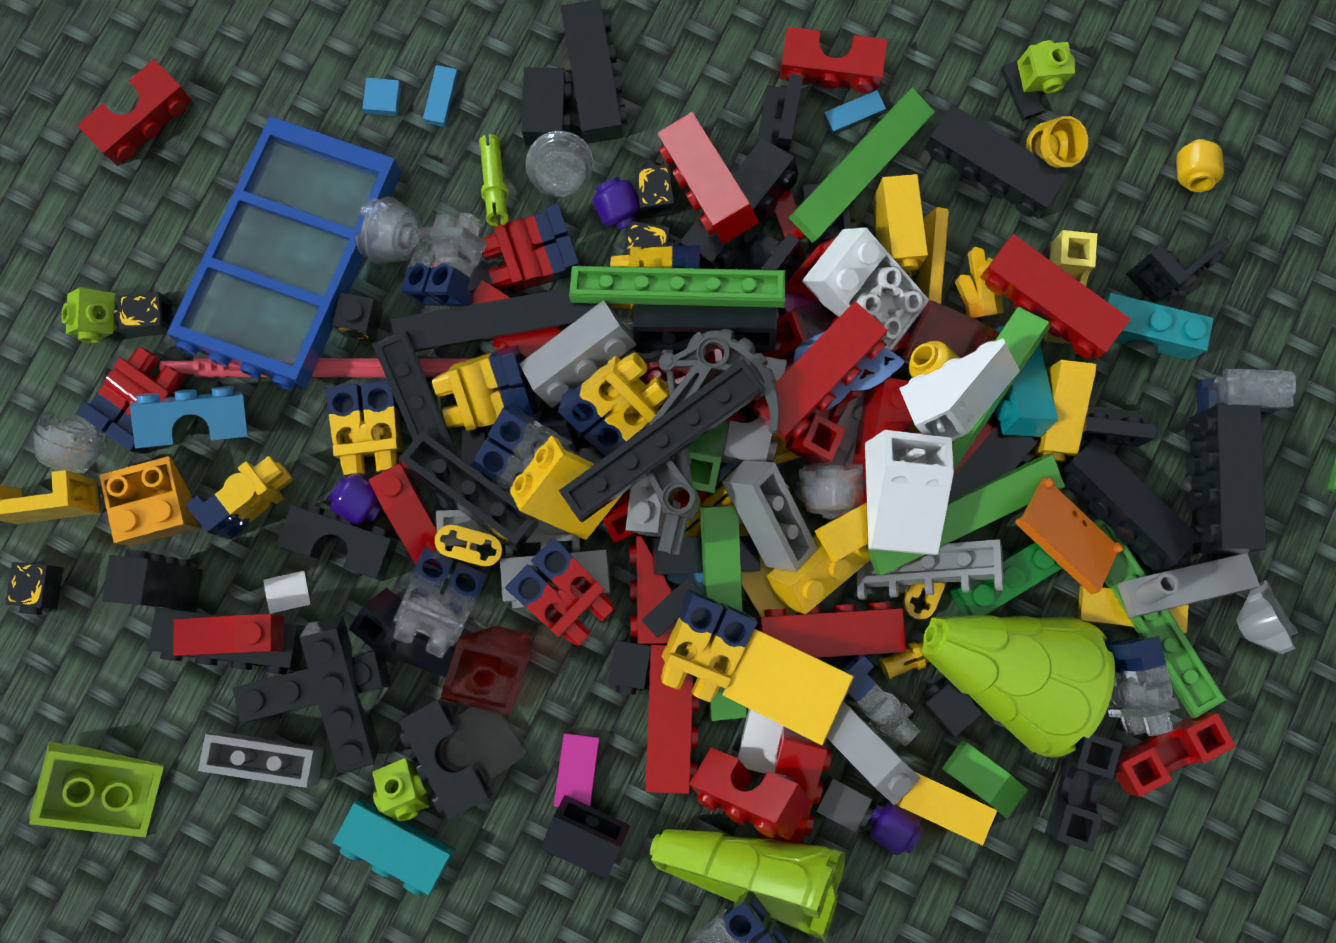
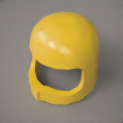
M1062 116L1036 125L1029 133L1026 141V149L1041 157L1048 165L1058 169L1072 167L1080 163L1088 148L1086 128L1079 120L1072 116Z

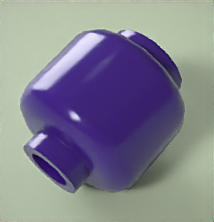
M618 176L595 188L597 193L593 196L592 203L605 226L617 225L618 229L621 230L628 226L629 221L637 222L634 215L640 212L639 198L630 181H621Z
M357 473L349 477L343 475L328 497L332 501L331 511L355 526L362 524L365 519L372 522L382 508L369 480Z
M890 801L885 806L878 803L868 821L873 824L870 830L872 840L894 855H900L904 851L910 853L924 832V829L920 826V816L896 804L894 805Z

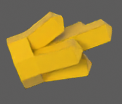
M974 247L968 252L971 276L960 275L955 281L965 304L967 319L1004 313L1002 295L995 294L985 285V281L980 278L993 259L987 258L985 260L984 249Z

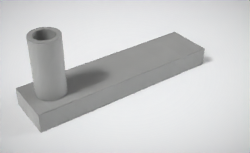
M1245 553L1123 581L1117 586L1129 619L1253 590L1260 587L1249 556Z

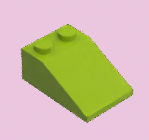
M49 742L30 812L29 824L146 838L164 765L89 747Z

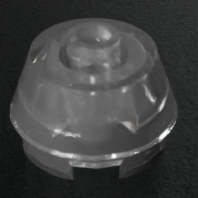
M552 131L540 136L531 145L527 153L526 171L531 183L540 192L551 197L565 198L577 194L585 188L593 174L594 161L590 148L579 136L567 131Z
M391 196L382 199L372 198L367 201L359 214L365 216L361 234L355 233L356 246L360 254L369 257L375 264L410 260L417 252L422 238V223L419 215Z
M53 411L42 413L38 424L33 426L35 458L54 471L87 472L107 448L105 443L107 435L104 434L105 432L97 431L98 429L79 415L71 414L70 419L54 418L55 414Z
M845 462L844 466L819 463L802 466L803 469H799V481L795 482L807 512L822 514V518L834 519L860 506L866 487L863 464Z

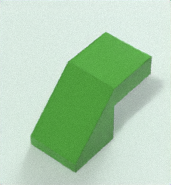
M720 423L688 446L692 483L695 490L715 493L729 424Z
M964 740L960 742L942 768L960 785L980 797L1006 819H1008L1028 790L1011 774Z

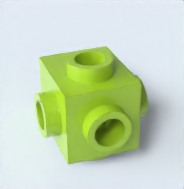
M1047 40L1037 45H1030L1017 61L1024 92H1057L1075 74V58L1071 55L1068 42L1054 43L1052 40Z
M82 287L68 293L67 303L63 306L61 316L62 322L66 324V334L78 336V341L86 343H98L100 339L113 334V331L117 328L114 319L115 293Z
M407 758L372 772L377 790L374 792L373 798L380 813H384L396 821H406L416 817L418 811L429 807L426 796L430 792L428 781L424 782L420 778L415 764Z

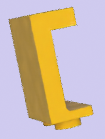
M550 436L546 443L536 451L533 460L523 473L516 477L510 489V493L519 511L585 540L588 539L622 496L621 494L587 520L580 522L559 490L595 464L565 450L559 439L554 436Z
M68 470L51 472L53 493L22 497L21 489L0 484V521L24 524L100 514L98 482L96 479Z

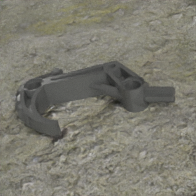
M726 328L721 331H708L703 334L699 331L692 337L685 350L676 355L665 353L660 357L659 366L667 374L670 397L648 426L744 358L766 388V391L762 394L769 407L770 433L778 434L780 398L775 386L776 379L774 373L770 368H767L768 361L762 353L756 354L755 345L747 338H743L740 341L735 340L734 331ZM712 350H723L724 357L720 362L716 364L707 362V356ZM678 371L688 372L676 388L674 374ZM688 447L674 456V460L670 459L647 476L661 504V513L666 514L658 551L680 555L687 521L694 520V516L700 507V497L692 483ZM680 491H687L690 495L688 505L682 509H675L673 506L674 496Z

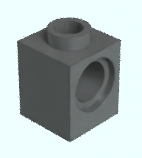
M828 776L823 786L819 804H814L813 806L816 812L855 833L859 826L865 827L873 811V808L869 806L872 801L871 798L831 776Z

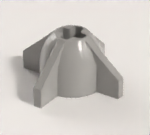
M1264 580L1259 583L1260 587L1250 590L1244 606L1237 616V624L1248 641L1279 654H1284L1296 649L1291 636L1297 634L1298 631L1289 621L1282 606L1274 597L1269 582Z

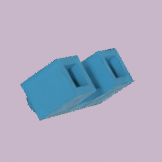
M233 386L212 388V394L197 395V390H180L174 392L175 397L160 398L159 393H145L136 395V401H129L135 448L173 445V425L177 419L188 414L200 416L207 422L210 440L248 437L243 394L240 391H234Z

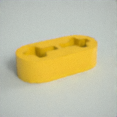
M446 525L439 529L435 536L437 550L447 557L480 566H491L497 563L502 556L501 543L490 534L457 525ZM451 531H456L458 539L467 541L466 548L454 546L452 551H447L446 544L441 542L442 536H449ZM486 540L492 541L491 547L497 551L495 556H488L487 561L480 559L481 553L470 550L472 543L484 545Z
M947 582L934 583V595H926L925 593L923 603L927 605V609L919 610L918 613L914 612L915 606L910 601L911 598H918L922 590H925V584L908 585L902 599L904 613L915 620L930 617L936 610Z

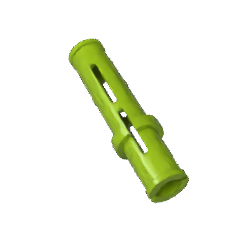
M489 134L490 145L487 146L485 135L479 140L484 182L481 188V196L486 203L487 223L497 227V215H500L501 225H505L509 220L506 208V200L509 195L503 179L500 139L496 135Z

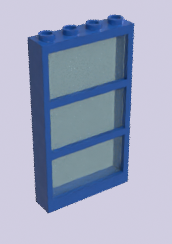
M270 116L169 327L167 334L177 342L176 348L193 356H196L198 352L209 355L208 359L223 367H228L230 363L240 366L241 372L260 379L261 375L273 378L272 383L287 390H292L293 386L306 390L333 329L332 324L340 292L349 293L400 179L401 171L396 160L392 157Z

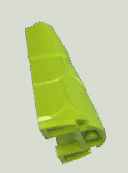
M969 615L931 618L930 624L925 630L921 653L962 693L969 694L995 721H999L1031 752L1052 758L1061 757L1075 751V744L1082 737H1091L1107 711L1115 680L1113 652L1108 651L1105 641L1107 637L1089 622L1071 616L1034 618L1030 616L996 617L993 615Z
M665 829L661 835L656 834L650 848V855H652L651 860L657 869L733 902L738 901L739 897L746 891H751L769 912L770 918L826 941L839 896L837 895V890L843 878L845 852L825 846L774 841V839L725 836L722 832Z

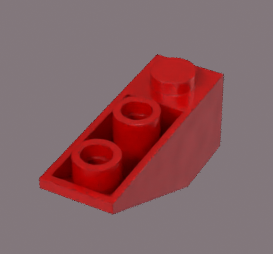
M636 536V545H630V566H637V580H630V601H637V616H631L630 619L631 637H638V644H667L677 620L657 638L643 623L642 619L672 591L663 575H654L653 556L642 536Z

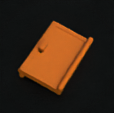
M1043 477L1040 480L1023 516L1015 521L1016 525L1090 594L1101 591L1117 553L1124 549L1120 543H1115L1054 485V481L1050 477Z

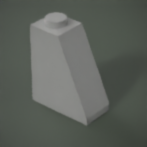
M843 701L827 738L882 795L895 805L910 791L920 777L872 727Z

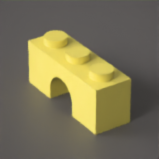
M1062 230L1051 242L1050 261L1086 286L1089 274L1096 265L1097 233ZM1048 332L1044 336V341L1070 344L1062 337L1053 336Z

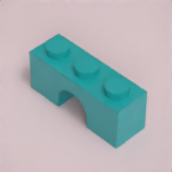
M1113 293L1104 298L1106 302L1130 318V321L1114 342L1125 344L1131 340L1149 341L1159 345L1158 353L1192 360L1207 351L1214 318Z

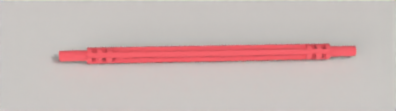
M195 357L193 361H161L159 366L160 372L165 365H168L182 374H194L196 378L251 377L241 372L240 366L230 363L228 367H223L203 357ZM296 358L272 359L293 366ZM319 358L311 376L386 378L378 358ZM418 358L426 378H434L448 371L452 364L469 360L467 358Z

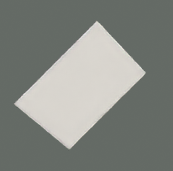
M304 571L263 580L269 614L311 604Z

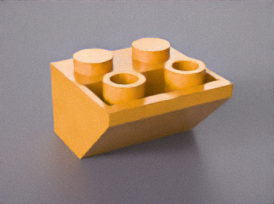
M167 456L99 475L114 543L132 547L199 528L197 519L185 505L192 499V495L171 457Z

